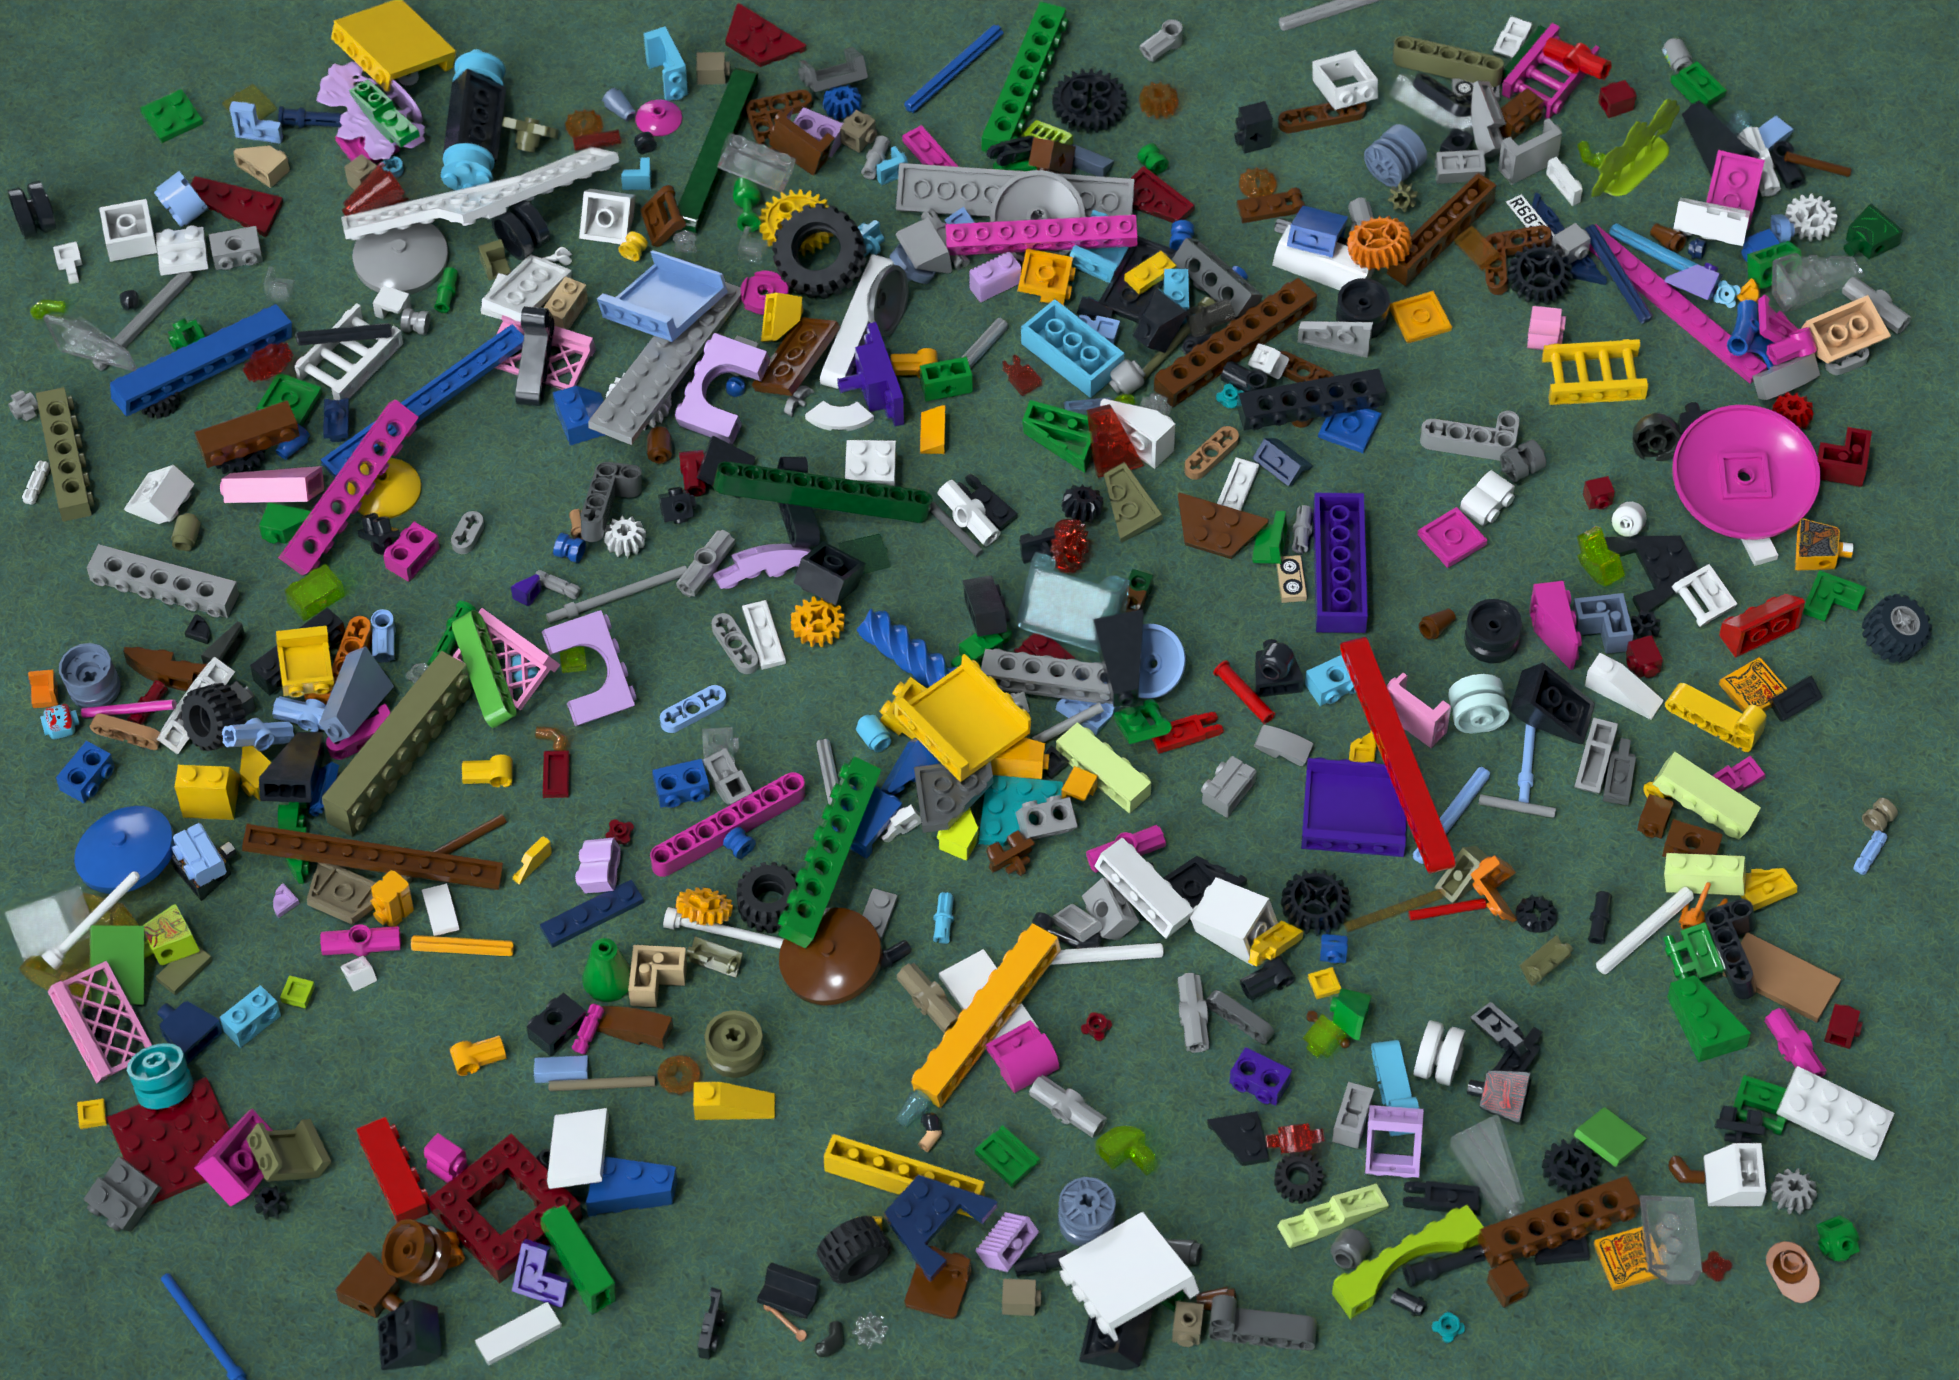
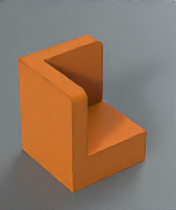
M54 670L28 672L31 684L32 707L58 706V683Z

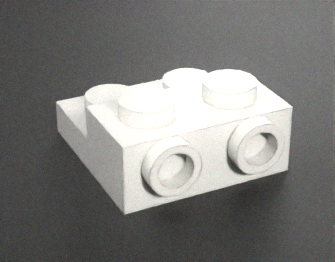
M188 226L183 230L165 229L161 233H156L160 275L208 269L207 247L203 227Z

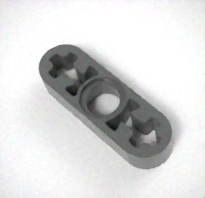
M1214 990L1206 999V1005L1211 1011L1232 1025L1237 1024L1238 1029L1259 1043L1266 1044L1274 1035V1029L1269 1023L1223 992Z

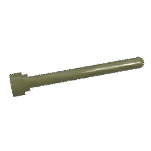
M1204 297L1197 304V312L1177 332L1166 353L1158 352L1142 369L1146 374L1143 377L1144 380L1149 377L1203 318L1212 317L1218 311V305L1213 299Z

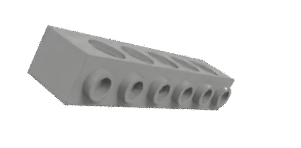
M98 544L87 566L90 581L98 586H112L118 591L134 592L146 599L152 597L168 605L178 604L190 611L200 610L207 612L212 617L222 616L228 618L239 596L236 581Z
M985 649L981 670L987 676H991L1001 690L1092 703L1113 704L1108 685L1104 683L1107 681L1102 663L1080 662L1075 659H1058L1047 655L1036 656L1025 652L1013 653L1001 649Z

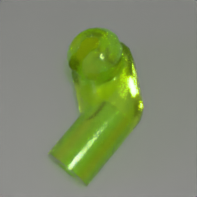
M1582 141L1577 145L1582 162L1594 168H1599L1606 155L1601 152H1597L1596 155L1593 154L1587 141Z
M42 299L32 306L30 314L34 319L39 320L51 312L64 313L65 301Z

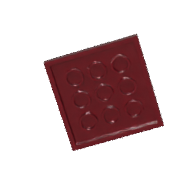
M207 1077L195 1081L189 1095L175 1105L162 1109H148L138 1104L107 1117L123 1158L162 1187L150 1205L206 1183L207 1181L195 1169V1166L229 1131V1127Z

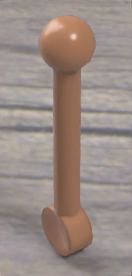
M763 1305L766 1311H771L796 1334L797 1340L805 1341L807 1339L806 1332L797 1329L777 1309Z

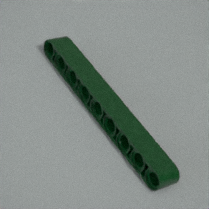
M739 68L733 70L678 204L680 215L684 217L686 226L680 230L698 233L697 228H700L706 213L704 210H707L713 196L711 192L714 193L720 179L718 175L722 174L727 161L726 157L729 156L735 142L733 140L736 139L741 127L740 122H743L747 112L746 106L752 100L756 90L754 88L758 85L759 74L757 72Z
M721 462L718 464L713 483L715 491L724 495L922 523L928 519L933 497L929 492L919 489L735 462Z

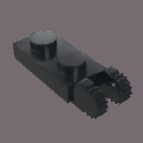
M1025 136L992 145L987 149L986 155L990 159H997L996 162L1000 166H1008L1012 161L1017 162L1030 158L1034 136Z
M970 473L965 478L968 485L976 490L972 494L962 483H957L971 500L978 499L982 502L985 508V516L999 531H1002L1018 518L1016 511L987 486L982 485L980 480Z
M1409 1181L1404 1184V1191L1408 1193H1425V1197H1405L1403 1199L1404 1207L1450 1212L1455 1208L1461 1209L1468 1205L1474 1215L1478 1214L1479 1186L1426 1181V1183Z

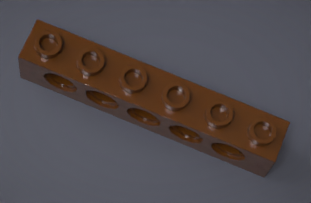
M1477 173L1411 235L1412 244L1409 255L1405 256V261H1398L1397 266L1390 265L1387 274L1406 287L1494 203L1497 185Z
M1626 1175L1481 1228L1477 1241L1482 1246L1490 1267L1493 1268L1523 1256L1525 1258L1532 1257L1539 1250L1548 1247L1549 1249L1556 1248L1564 1241L1572 1238L1574 1240L1581 1239L1588 1232L1605 1230L1618 1221H1630L1638 1214L1641 1202ZM1603 1204H1611L1615 1208H1606ZM1579 1213H1587L1590 1217H1582ZM1560 1221L1566 1226H1558L1554 1222ZM1536 1230L1541 1235H1533L1530 1231ZM1511 1239L1517 1244H1509L1505 1240Z

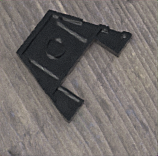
M1681 535L1603 538L1602 543L1611 560L1636 553L1654 590L1633 596V602L1639 614L1640 610L1650 612L1657 606L1663 605L1673 595H1677L1678 593H1675L1672 586L1679 580L1699 570Z

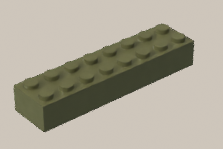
M443 651L438 654L322 796L328 824L351 837L365 827L367 818L372 812L379 810L383 798L395 790L400 777L409 773L412 763L417 756L421 757L425 753L427 744L432 738L435 739L439 736L443 724L454 717L456 708L460 703L468 700L471 689L465 663Z

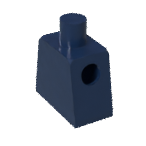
M188 1001L183 1002L176 1009L170 1004L165 1003L157 1013L163 1019L159 1025L163 1038L168 1044H174L181 1048L187 1064L223 1032L219 1019Z

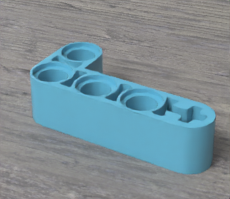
M1399 1040L1372 1043V1058L1377 1080L1381 1082L1378 1085L1383 1105L1386 1104L1387 1107L1419 1109L1417 1098L1411 1095ZM1389 1131L1390 1136L1413 1134L1411 1132Z

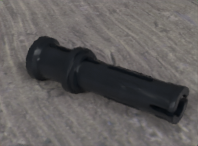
M1478 1244L1474 1247L1435 1259L1427 1256L1424 1257L1423 1261L1414 1264L1404 1263L1402 1265L1403 1275L1409 1287H1413L1415 1283L1427 1279L1433 1281L1438 1278L1439 1274L1485 1261V1256H1481V1254H1484V1250Z

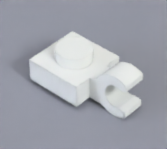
M77 242L53 247L58 269H66L70 284L79 282L75 267L82 265Z
M912 805L900 809L895 816L890 818L891 822L886 827L888 832L881 838L885 842H890L899 833L905 834L922 823L920 813Z

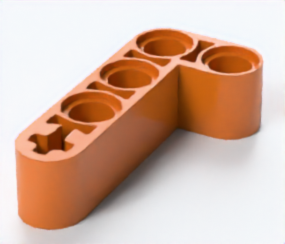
M356 616L348 623L332 666L334 684L346 655L365 646L369 650L371 646V624L364 616ZM332 691L322 695L316 693L304 694L305 700L316 699L326 705Z

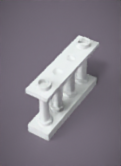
M356 303L350 310L344 313L343 317L333 328L370 324L362 320L361 306ZM393 326L391 337L376 339L378 342L369 349L357 341L316 344L305 356L300 357L296 362L297 379L303 380L310 374L332 388L334 400L350 399L403 344L401 330ZM339 343H342L363 357L357 363L352 364L332 352V350ZM325 358L347 373L342 379L336 380L316 366Z

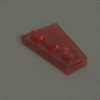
M1107 404L1088 409L1087 417L1097 477H1103L1106 472L1124 462L1129 469L1144 466L1112 406Z

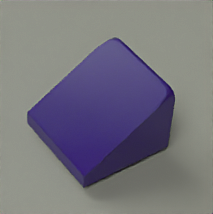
M537 574L511 586L512 598L526 606H530L542 590L540 576Z

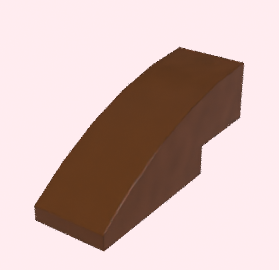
M601 1006L604 1009L602 1018L598 1019L597 1032L636 1045H640L643 1042L664 1049L673 1029L672 1017L630 1007Z

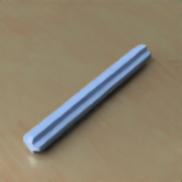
M1479 767L1440 817L1445 834L1448 833L1489 779L1490 772L1485 768ZM1417 847L1413 853V859L1423 864L1424 862Z

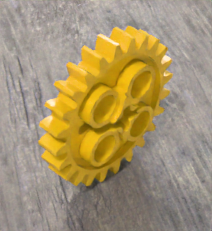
M802 189L798 191V194H794L790 190L788 196L781 192L780 199L773 196L772 203L766 202V209H761V216H759L762 239L767 240L768 246H772V243L776 242L774 237L776 230L782 229L780 223L784 218L789 220L792 217L790 214L796 209L799 213L803 211L802 206L809 204L811 208H814L816 203H823L825 207H828L827 199L820 201V194L812 197L811 191L803 195ZM828 232L815 233L802 243L799 251L803 256H805L806 250L814 254V247L823 249V243L829 244V237H833L834 234Z

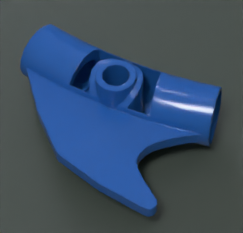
M1743 300L1737 306L1736 323L1732 335L1727 341V348L1730 353L1736 356H1741L1747 352L1758 353L1763 357L1768 370H1770V367L1775 365L1769 360L1766 351L1767 346L1774 342L1760 334L1758 304L1753 300Z

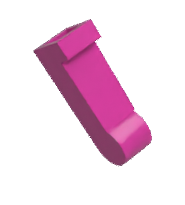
M384 704L377 707L378 715L365 720L351 737L335 743L327 737L326 745L329 755L334 759L341 760L358 753L391 713L387 705Z

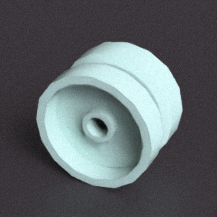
M1488 674L1471 675L1455 682L1449 689L1448 696L1450 706L1453 709V720L1458 730L1470 734L1489 732L1504 725L1508 720L1509 709L1505 700L1504 686L1500 678Z

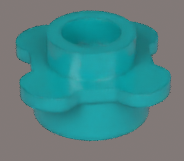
M1226 384L1223 391L1216 394V400L1221 402L1224 407L1233 409L1237 407L1238 393H1243V391H1238L1232 384Z
M1446 1312L1439 1318V1321L1433 1322L1432 1330L1438 1332L1444 1342L1451 1343L1457 1334L1464 1332L1465 1326L1463 1323H1460L1458 1317L1453 1313Z

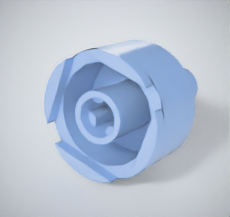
M180 171L158 186L154 192L166 209L171 207L169 212L180 227L184 224H189L208 209L207 205L200 199L198 193Z

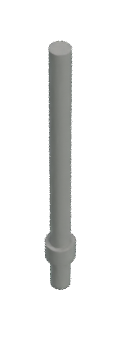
M682 566L576 604L574 602L565 604L564 608L547 613V620L551 623L566 617L568 619L576 617L580 612L680 578L687 568Z

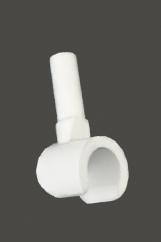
M560 247L554 255L541 259L549 262L559 260L566 266L572 262V259L569 257L572 254L566 248Z

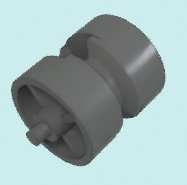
M1531 439L1519 445L1517 449L1512 448L1500 455L1501 471L1506 473L1512 482H1517L1527 477L1529 473L1534 474L1546 467L1545 451L1541 449L1536 441Z

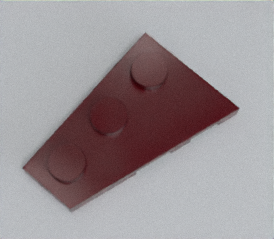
M1144 166L1130 178L1134 179L1132 208L1172 223L1185 220L1195 210L1193 203Z

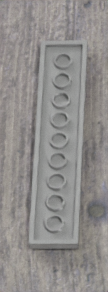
M899 163L896 211L924 213L927 210L930 213L929 209H934L937 214L952 215L964 206L970 216L990 217L993 200L1000 188L1008 180L1025 171ZM1057 174L1069 181L1079 193L1084 205L1085 217H1090L1093 210L1105 213L1108 216L1132 215L1134 179Z
M725 282L728 293L673 342L653 336L590 418L588 428L632 445L702 353L706 342L709 339L711 340L714 333L718 332L741 301V288Z

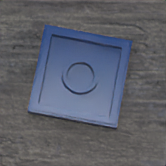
M1367 408L1353 413L1333 414L1330 417H1326L1318 433V438L1364 453L1381 418V413Z

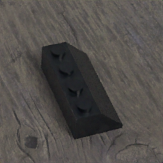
M1154 1306L1114 1328L1118 1338L1117 1341H1114L1108 1333L1104 1335L1096 1322L1097 1318L1089 1316L1079 1361L1121 1371L1140 1367Z

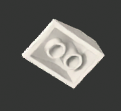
M1107 399L1101 401L1100 430L1155 469L1174 451L1175 423L1169 416L1163 415L1157 410Z

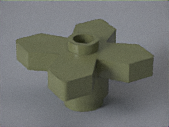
M504 117L502 124L504 127L518 130L516 149L535 153L536 147H539L541 135L557 139L559 132L558 129L539 125V120L528 117L525 118V122Z

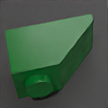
M268 502L259 524L262 539L273 544L277 542L284 544L290 542L311 511Z
M1341 988L1338 997L1333 996L1330 1006V1012H1334L1332 1022L1353 1039L1359 1040L1367 1020L1372 995Z

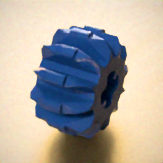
M850 84L846 86L839 85L838 87L830 88L829 91H825L823 108L828 117H833L836 121L842 118L844 121L856 110L861 111V94H859L857 88H851Z

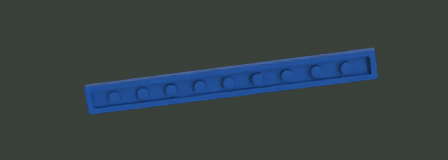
M511 324L402 401V405L419 417L414 424L421 421L522 349L524 335ZM375 421L321 459L324 468L334 478ZM388 425V433L395 437L397 433L396 428L393 425ZM375 444L374 452L376 453L382 447L378 444Z

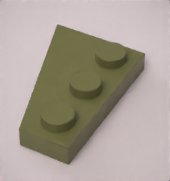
M1125 462L1104 474L1121 543L1163 520L1161 512Z

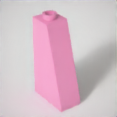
M322 466L230 473L222 478L220 483V492L224 497V503L305 502L324 491Z

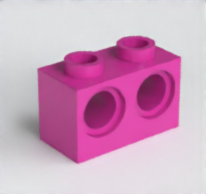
M413 522L409 528H405L397 541L386 548L383 555L385 567L408 582L440 549L438 536L416 522Z

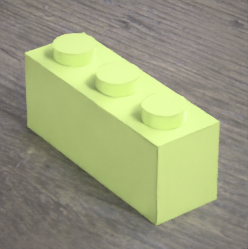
M1667 853L1664 873L1666 892L1677 893L1683 887H1687L1693 893L1701 894L1706 883L1710 882L1711 886L1708 894L1744 895L1746 881L1745 856Z

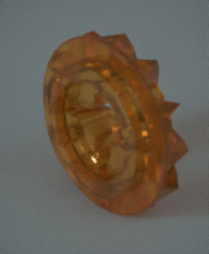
M584 108L583 111L578 112L575 110L573 115H568L565 127L567 133L572 138L589 140L601 132L603 123L601 116L597 115L594 110L587 111ZM583 119L587 121L584 129L581 126Z
M1258 167L1254 170L1247 168L1246 172L1240 176L1239 188L1244 195L1250 198L1271 195L1276 189L1277 180L1274 178V173H1269L1267 168L1264 170H1260ZM1256 177H1258V179H1260L1261 182L1259 188L1257 187L1255 182Z
M677 1055L669 1057L662 1062L657 1076L661 1087L666 1089L668 1093L673 1092L680 1096L683 1092H691L694 1082L699 1080L700 1071L694 1060L687 1056ZM677 1068H680L682 1075H686L681 1078L680 1083L676 1081V1077H672L676 1075Z

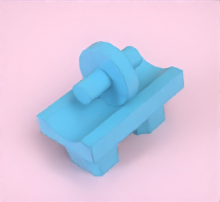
M876 220L872 221L869 225L862 223L858 226L864 238L863 242L866 245L864 257L869 253L877 255L881 251L880 244L885 241L879 228L880 223Z

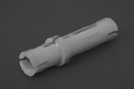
M929 209L930 214L926 210L921 215V219L929 218L947 248L946 223L941 222L934 209ZM965 255L950 256L957 270L962 269L960 264L963 267L969 265L970 261Z

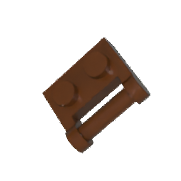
M672 185L663 186L640 209L651 244L656 247H660L676 230L683 229L686 226L684 217L680 215L674 197L676 193ZM665 201L667 203L672 218L670 221L664 206Z

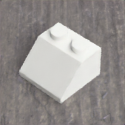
M596 189L584 191L579 238L616 244L625 242V237L630 231L634 217L636 195Z
M174 465L150 472L124 510L157 524L167 521L171 522L178 515L179 511L177 509L190 497L191 493L189 491L194 483Z

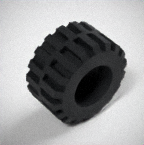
M214 683L189 691L183 699L184 704L181 705V718L184 723V730H186L188 738L192 739L193 744L196 747L199 746L203 751H212L225 747L222 735L225 726L246 723L245 710L242 707L241 699L237 697V693L234 690H231L230 686L224 685V683Z
M766 862L760 863V867L756 865L750 867V872L745 871L742 874L743 879H739L737 888L738 912L743 922L747 921V926L751 929L756 926V931L761 933L763 929H767V933H773V929H778L779 932L781 928L778 925L779 918L784 910H788L790 904L786 903L792 889L796 890L798 883L795 882L796 876L792 869L788 871L787 866L783 864L779 867L777 862H771V865H766ZM768 891L777 892L783 896L773 903H764L756 899L760 894Z
M862 1216L848 1220L833 1229L820 1242L816 1254L833 1282L845 1284L861 1279L879 1267L889 1255L891 1244L873 1217Z

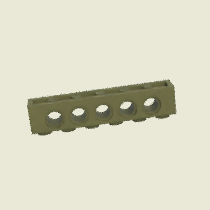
M65 387L36 393L62 521L92 516L90 507L95 505L92 492H87L86 487H90L88 473H83L82 468L87 466L84 453L79 454L78 449L83 447L80 434H75L74 431L79 429L76 415H71L70 412L75 410L72 396H67Z

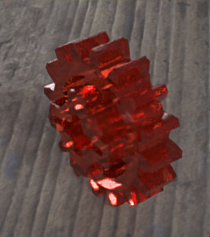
M281 342L278 345L276 343L268 344L266 347L256 350L251 355L252 357L249 358L250 361L244 364L245 367L242 370L249 381L256 382L258 379L260 381L268 380L270 377L285 370L284 367L287 366L286 363L292 361L291 357L294 354L287 343L283 344Z
M1065 519L1064 523H1059V530L1054 531L1056 537L1051 540L1052 549L1050 552L1054 553L1051 560L1056 562L1054 567L1059 569V572L1076 573V569H1081V562L1086 561L1084 555L1089 552L1088 544L1090 540H1086L1089 532L1085 531L1086 525L1081 524L1079 520Z
M1309 1123L1278 1127L1277 1134L1266 1135L1267 1148L1280 1147L1281 1154L1312 1150V1143L1325 1141L1323 1129L1310 1130Z

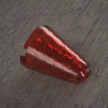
M381 162L342 203L345 208L341 211L345 216L408 202L409 198L401 196L405 193L391 171H384L382 169L386 165Z

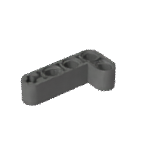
M602 462L596 466L581 512V537L585 541L596 542L602 539L616 496L636 497L641 494L642 470L640 467L614 462Z
M1217 1295L1212 1299L1209 1337L1214 1341L1222 1339L1223 1342L1241 1344L1250 1342L1249 1344L1269 1347L1277 1345L1278 1348L1306 1351L1315 1348L1317 1320L1311 1316L1236 1308L1237 1300L1228 1295Z

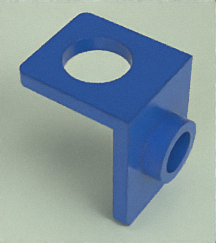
M1323 934L1321 937L1320 961L1346 963L1348 938L1346 936Z

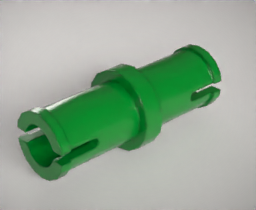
M445 268L442 281L438 284V296L434 308L440 313L448 312L451 299L455 296V284L459 275L455 268Z

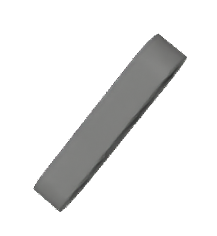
M725 613L716 615L711 622L712 632L737 670L743 674L755 672L759 665L758 655L734 619ZM719 623L727 625L728 634H726L722 626L719 627ZM732 640H739L742 645L738 648H731L728 646V643ZM744 653L745 658L748 661H751V664L748 665L746 662L743 663V657L741 654Z

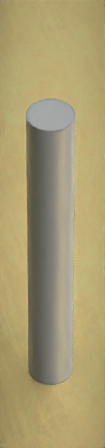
M1099 702L1032 738L1035 741L1044 743L1069 730L1077 722L1081 724L1104 712Z
M1481 794L1478 803L1479 805L1554 818L1556 808Z

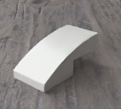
M1510 16L1493 52L1512 58L1525 43L1532 29V23Z
M443 884L423 889L422 893L434 936L459 930L448 885Z

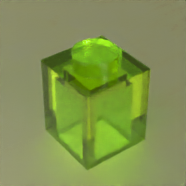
M1321 1014L1302 1039L1308 1043L1306 1049L1317 1058L1320 1054L1329 1058L1347 1034Z

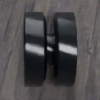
M40 180L27 184L29 199L26 198L24 191L20 187L7 190L13 213L24 239L37 235L35 220H37L40 229L45 233L57 229L50 200Z
M526 200L510 205L507 212L491 219L492 227L498 240L501 239L504 248L518 260L525 259L533 253L534 248H541L550 240V232L543 217Z
M1357 278L1348 281L1341 287L1338 293L1336 322H1373L1371 339L1379 336L1384 332L1388 324L1390 295L1387 289L1378 281L1369 278Z
M1485 599L1476 603L1469 611L1464 635L1465 647L1469 653L1479 661L1486 663H1501L1510 659L1516 653L1522 628L1520 613L1513 605L1500 599Z

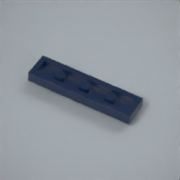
M629 880L615 887L614 891L602 893L541 923L540 929L551 947L554 948L643 904L644 899L633 881Z

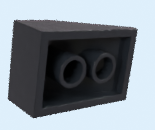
M1540 663L1522 670L1510 712L1527 725L1573 743L1583 744L1595 702L1547 665Z

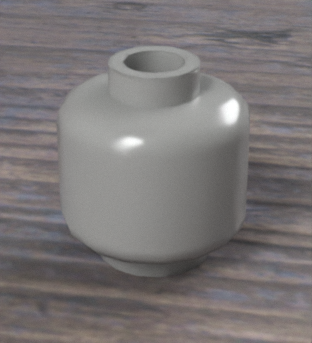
M1125 359L1110 372L1112 380L1109 384L1117 394L1122 391L1125 395H1131L1144 384L1143 377L1146 374L1135 360L1131 362Z

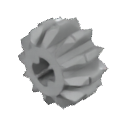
M1787 1168L1784 1174L1778 1173L1776 1175L1775 1182L1771 1185V1192H1773L1771 1198L1772 1201L1778 1202V1210L1787 1207L1788 1214L1792 1213L1793 1209L1801 1214L1804 1208L1809 1210L1812 1207V1201L1816 1200L1817 1191H1815L1816 1181H1809V1173L1801 1175L1799 1168L1795 1173H1792Z

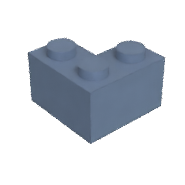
M1624 594L1574 599L1572 611H1575L1576 632L1579 631L1580 635L1601 633L1606 654L1625 652L1628 642L1632 641L1634 634Z

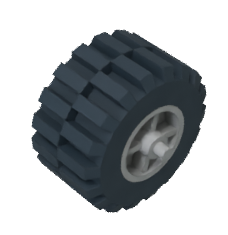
M1900 594L1888 595L1865 615V621L1862 623V628L1864 629L1862 634L1867 639V646L1872 647V652L1875 655L1878 653L1881 659H1889L1891 663L1896 661L1903 663L1911 659L1928 643L1932 635L1930 633L1932 624L1929 623L1931 619L1929 615L1924 613V607H1920L1916 600H1910L1909 596L1904 595L1901 597Z

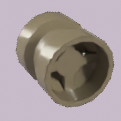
M1879 798L1873 804V808L1868 809L1862 815V821L1873 832L1877 830L1883 832L1887 827V823L1892 822L1898 816V811L1892 802L1885 798Z

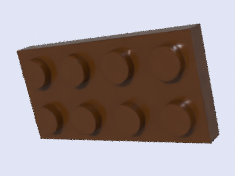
M800 317V321L793 326L770 358L762 380L758 381L755 379L753 382L754 390L756 392L793 396L839 331L840 326L838 322Z

